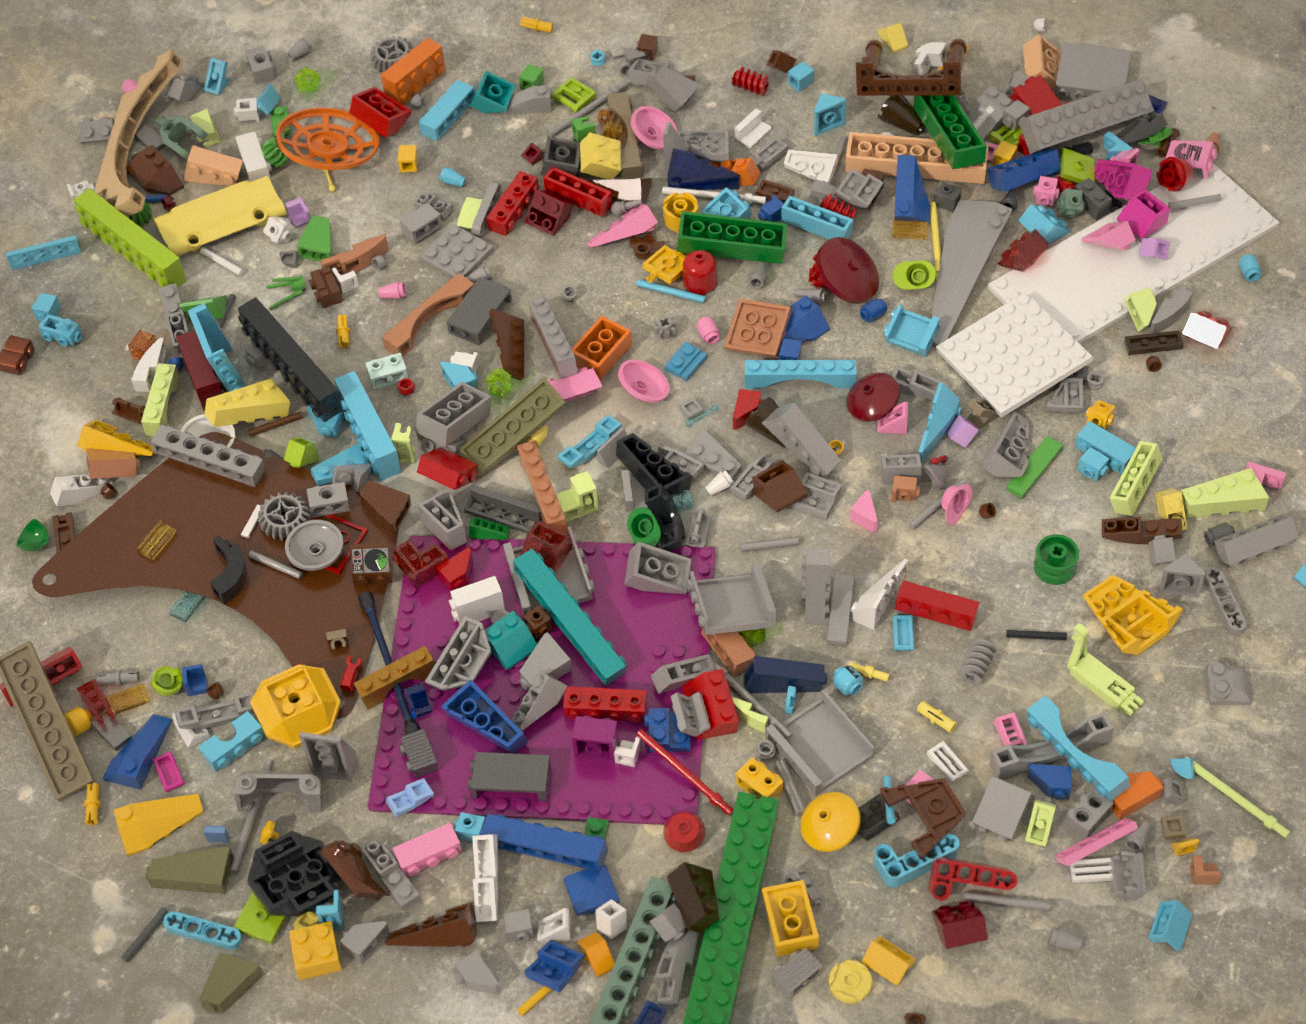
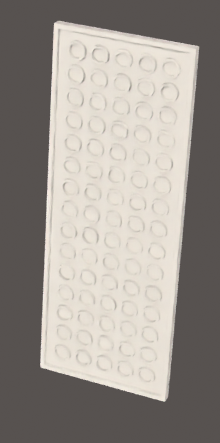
M1213 164V170L1209 173L1208 179H1204L1201 168H1192V179L1181 190L1176 192L1168 191L1164 186H1158L1151 190L1150 193L1166 206L1170 202L1221 194L1222 199L1221 201L1170 210L1168 223L1146 237L1170 242L1167 260L1139 256L1142 240L1134 235L1135 241L1130 243V247L1124 250H1120V248L1110 249L1082 242L1081 238L1107 223L1118 222L1117 217L1124 209L1122 207L989 283L988 289L1004 305L1024 292L1028 293L1081 344L1130 315L1124 301L1130 293L1150 287L1157 299L1279 226V221L1215 164Z

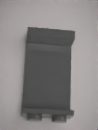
M479 277L447 320L448 333L480 346L483 341L482 330L491 319L490 310L492 308L498 310L504 301L511 303V289L496 284L489 279Z
M476 752L475 760H471L473 776L469 778L468 790L472 791L473 798H477L478 790L537 793L539 801L547 802L551 770L550 756Z

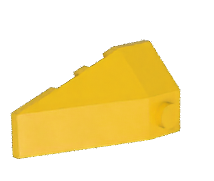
M96 419L83 425L77 444L84 452H86V448L134 452L135 455L143 456L156 454L151 445L141 440H132L130 434L118 433V428Z
M199 794L133 803L114 809L117 826L128 856L150 849L154 846L155 842L163 837H168L171 835L170 832L179 826L188 824L204 813Z

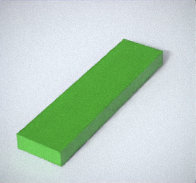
M1046 436L1029 457L1028 466L1021 477H1013L1006 486V490L1023 499L1063 449V444Z

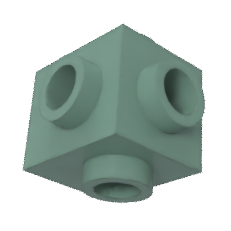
M1065 189L1059 195L1057 207L1060 215L1074 218L1083 211L1085 202L1082 199V190Z

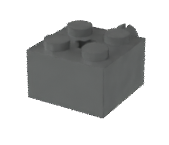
M547 136L541 175L545 176L553 166L576 176L577 171L581 169L580 142Z

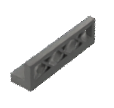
M473 484L469 489L470 499L464 508L465 513L506 525L512 529L534 536L542 521L539 506ZM474 502L482 504L483 508L478 510L472 509L471 507L473 506ZM497 509L500 514L493 516L488 511ZM515 515L517 519L508 521L505 517ZM530 520L534 524L532 528L524 526L523 522Z

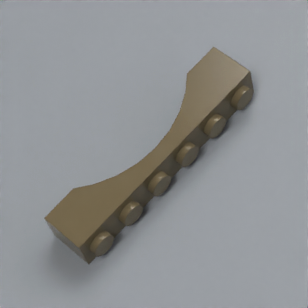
M627 92L607 94L610 119L616 122L627 136L626 145L621 152V179L642 178V170H645L644 160H640L642 158L641 147L638 148L637 146L640 145V141L631 126V116L634 113V110H630L632 109L631 98L628 99Z

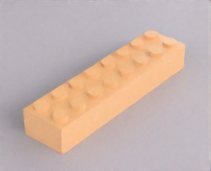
M850 132L845 172L854 169L859 173H863L864 169H868L883 175L896 176L897 155H915L922 179L984 184L988 144H986L985 163L952 170L934 139Z

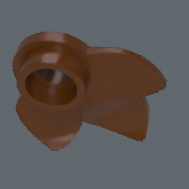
M651 232L641 239L636 236H632L630 239V247L634 250V254L638 259L649 258L665 245L664 241L656 242Z

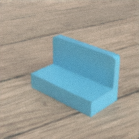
M334 890V905L316 906V915L320 924L332 921L335 931H344V904L339 890Z
M1178 900L1161 901L1148 938L1153 943L1167 942L1176 951H1180L1187 934L1192 913Z

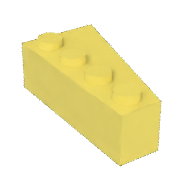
M268 379L206 399L205 416L214 427L238 424V421H247L249 423L260 418L273 420L275 416H281V418L288 416L290 400L272 379Z

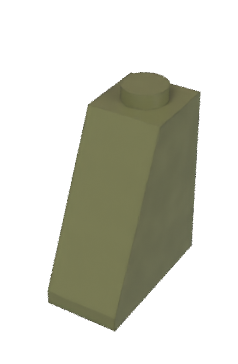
M219 952L199 998L203 1009L209 1013H224L262 976L263 971L260 964Z

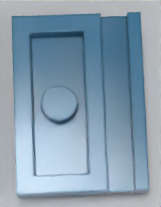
M685 342L666 363L665 370L679 378H684L687 382L708 358V353H703L701 349Z

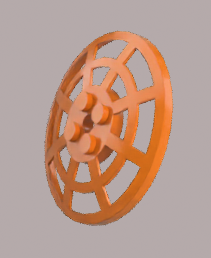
M321 107L297 111L284 118L279 123L276 132L277 145L287 157L301 165L321 170H344L360 166L371 160L379 148V135L377 131L356 119L349 111L336 108ZM322 116V124H312L303 127L298 122L301 119ZM329 117L345 119L354 124L349 129L340 125L329 124ZM291 124L298 130L293 135L292 141L282 138L284 130ZM360 127L364 128L370 134L373 141L363 143L355 131ZM323 129L322 131H317L312 134L309 132L311 130ZM330 129L338 130V131H341V132H344V133H343V134H340V133L335 132V131H330ZM301 135H304L307 138V143L297 142ZM351 136L357 144L348 145L347 138ZM282 143L292 146L298 156L288 151ZM374 146L370 154L362 159L359 158L363 148ZM298 147L305 148L310 153L304 155L299 151ZM358 149L353 157L346 154L348 150ZM318 157L321 159H325V162L316 161L312 158ZM343 158L345 161L332 162V159Z

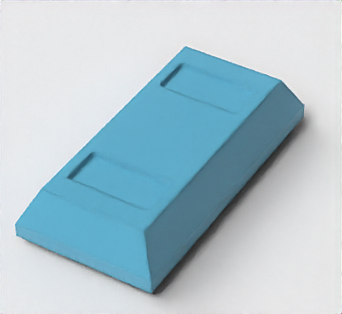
M892 615L894 650H914L912 615Z

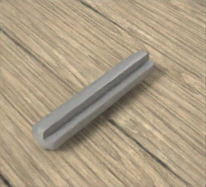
M779 760L775 763V767L783 780V786L795 814L801 815L806 807L786 760Z

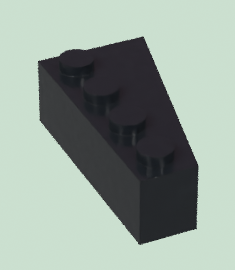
M632 433L617 441L616 456L646 490L662 483L672 499L690 490L692 475L680 470V466L676 463L666 460L662 453L652 450L651 446Z

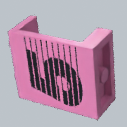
M1172 140L1166 158L1177 157L1185 159L1192 168H1201L1204 179H1208L1209 173L1213 170V160L1217 157V149H1214L1213 141Z

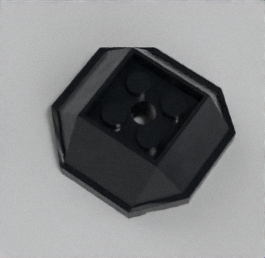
M291 831L255 850L247 882L268 915L299 917L316 908V906H320L334 898V890H339L342 878L321 853V850L325 847L322 841Z

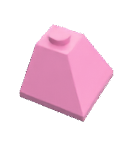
M1128 221L1107 223L1084 236L1081 240L1085 243L1110 249L1120 248V250H1124L1130 247V243L1135 241V237Z

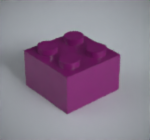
M576 716L572 734L574 757L615 762L614 751L619 742L617 721L609 718L595 719L590 716Z

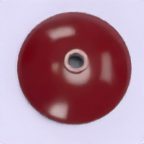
M881 372L868 374L859 379L849 390L846 400L847 409L857 420L864 422L879 420L888 415L896 406L900 397L899 385L889 374Z

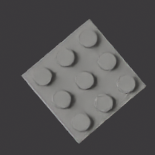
M452 223L419 258L421 262L450 278H454L459 273L467 277L494 251V247Z

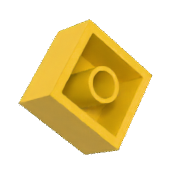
M332 921L289 931L295 970L299 980L342 970Z

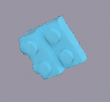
M727 187L701 210L703 214L745 219L752 215L750 211L751 206L745 200L741 202L738 193L735 190L730 191Z

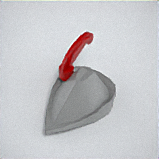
M947 455L936 459L933 458L922 466L939 490L947 486L945 481L949 470L945 465H938V462L946 463L948 460Z

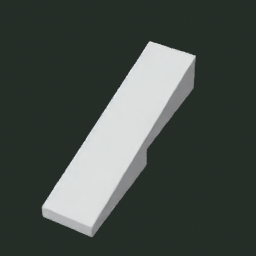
M497 834L472 836L475 866L473 886L476 922L497 921Z

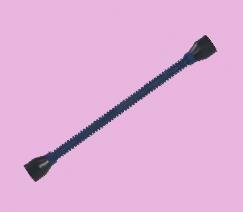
M365 591L358 595V600L361 608L369 617L384 663L387 666L393 663L376 616L375 599L372 592ZM398 683L393 688L404 717V732L407 735L421 730V728L414 720L413 715H411L401 684Z

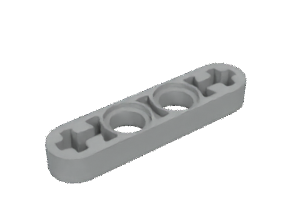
M490 182L472 225L473 235H483L487 226L486 218L499 198L501 183Z
M1216 567L1208 568L1205 572L1204 582L1228 632L1239 636L1244 633L1247 624L1223 572ZM1223 590L1227 595L1219 596L1216 594V591ZM1231 606L1234 612H1226L1224 607Z

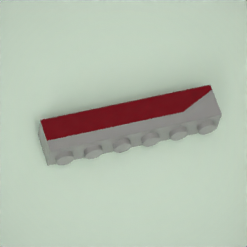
M536 297L529 300L528 305L531 319L560 379L578 374L575 356L546 297Z

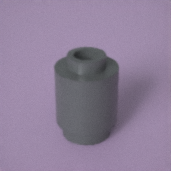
M1225 522L1208 528V531L1204 532V538L1208 546L1213 545L1215 547L1214 540L1235 533L1232 525Z

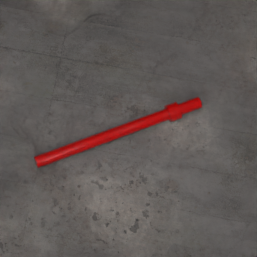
M643 729L637 733L639 738L710 799V803L715 807L718 806L728 816H731L734 809L723 800L724 797L718 792L712 791Z

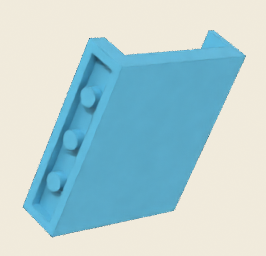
M203 303L188 310L206 359L227 391L230 392L246 387L243 379L226 354V352L232 350L231 344L206 304Z

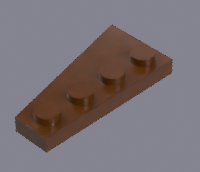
M492 308L489 314L490 318H493L494 321L492 327L493 331L497 334L498 339L496 343L497 347L501 350L500 359L504 375L521 381L524 377V319Z

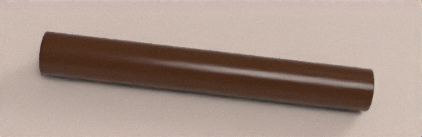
M300 411L249 429L248 432L250 437L302 419L303 416Z

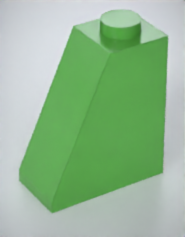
M312 215L297 244L299 257L320 262V260L333 256L332 230L329 218Z

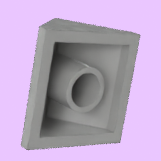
M1185 553L1164 567L1159 592L1199 597L1205 572Z

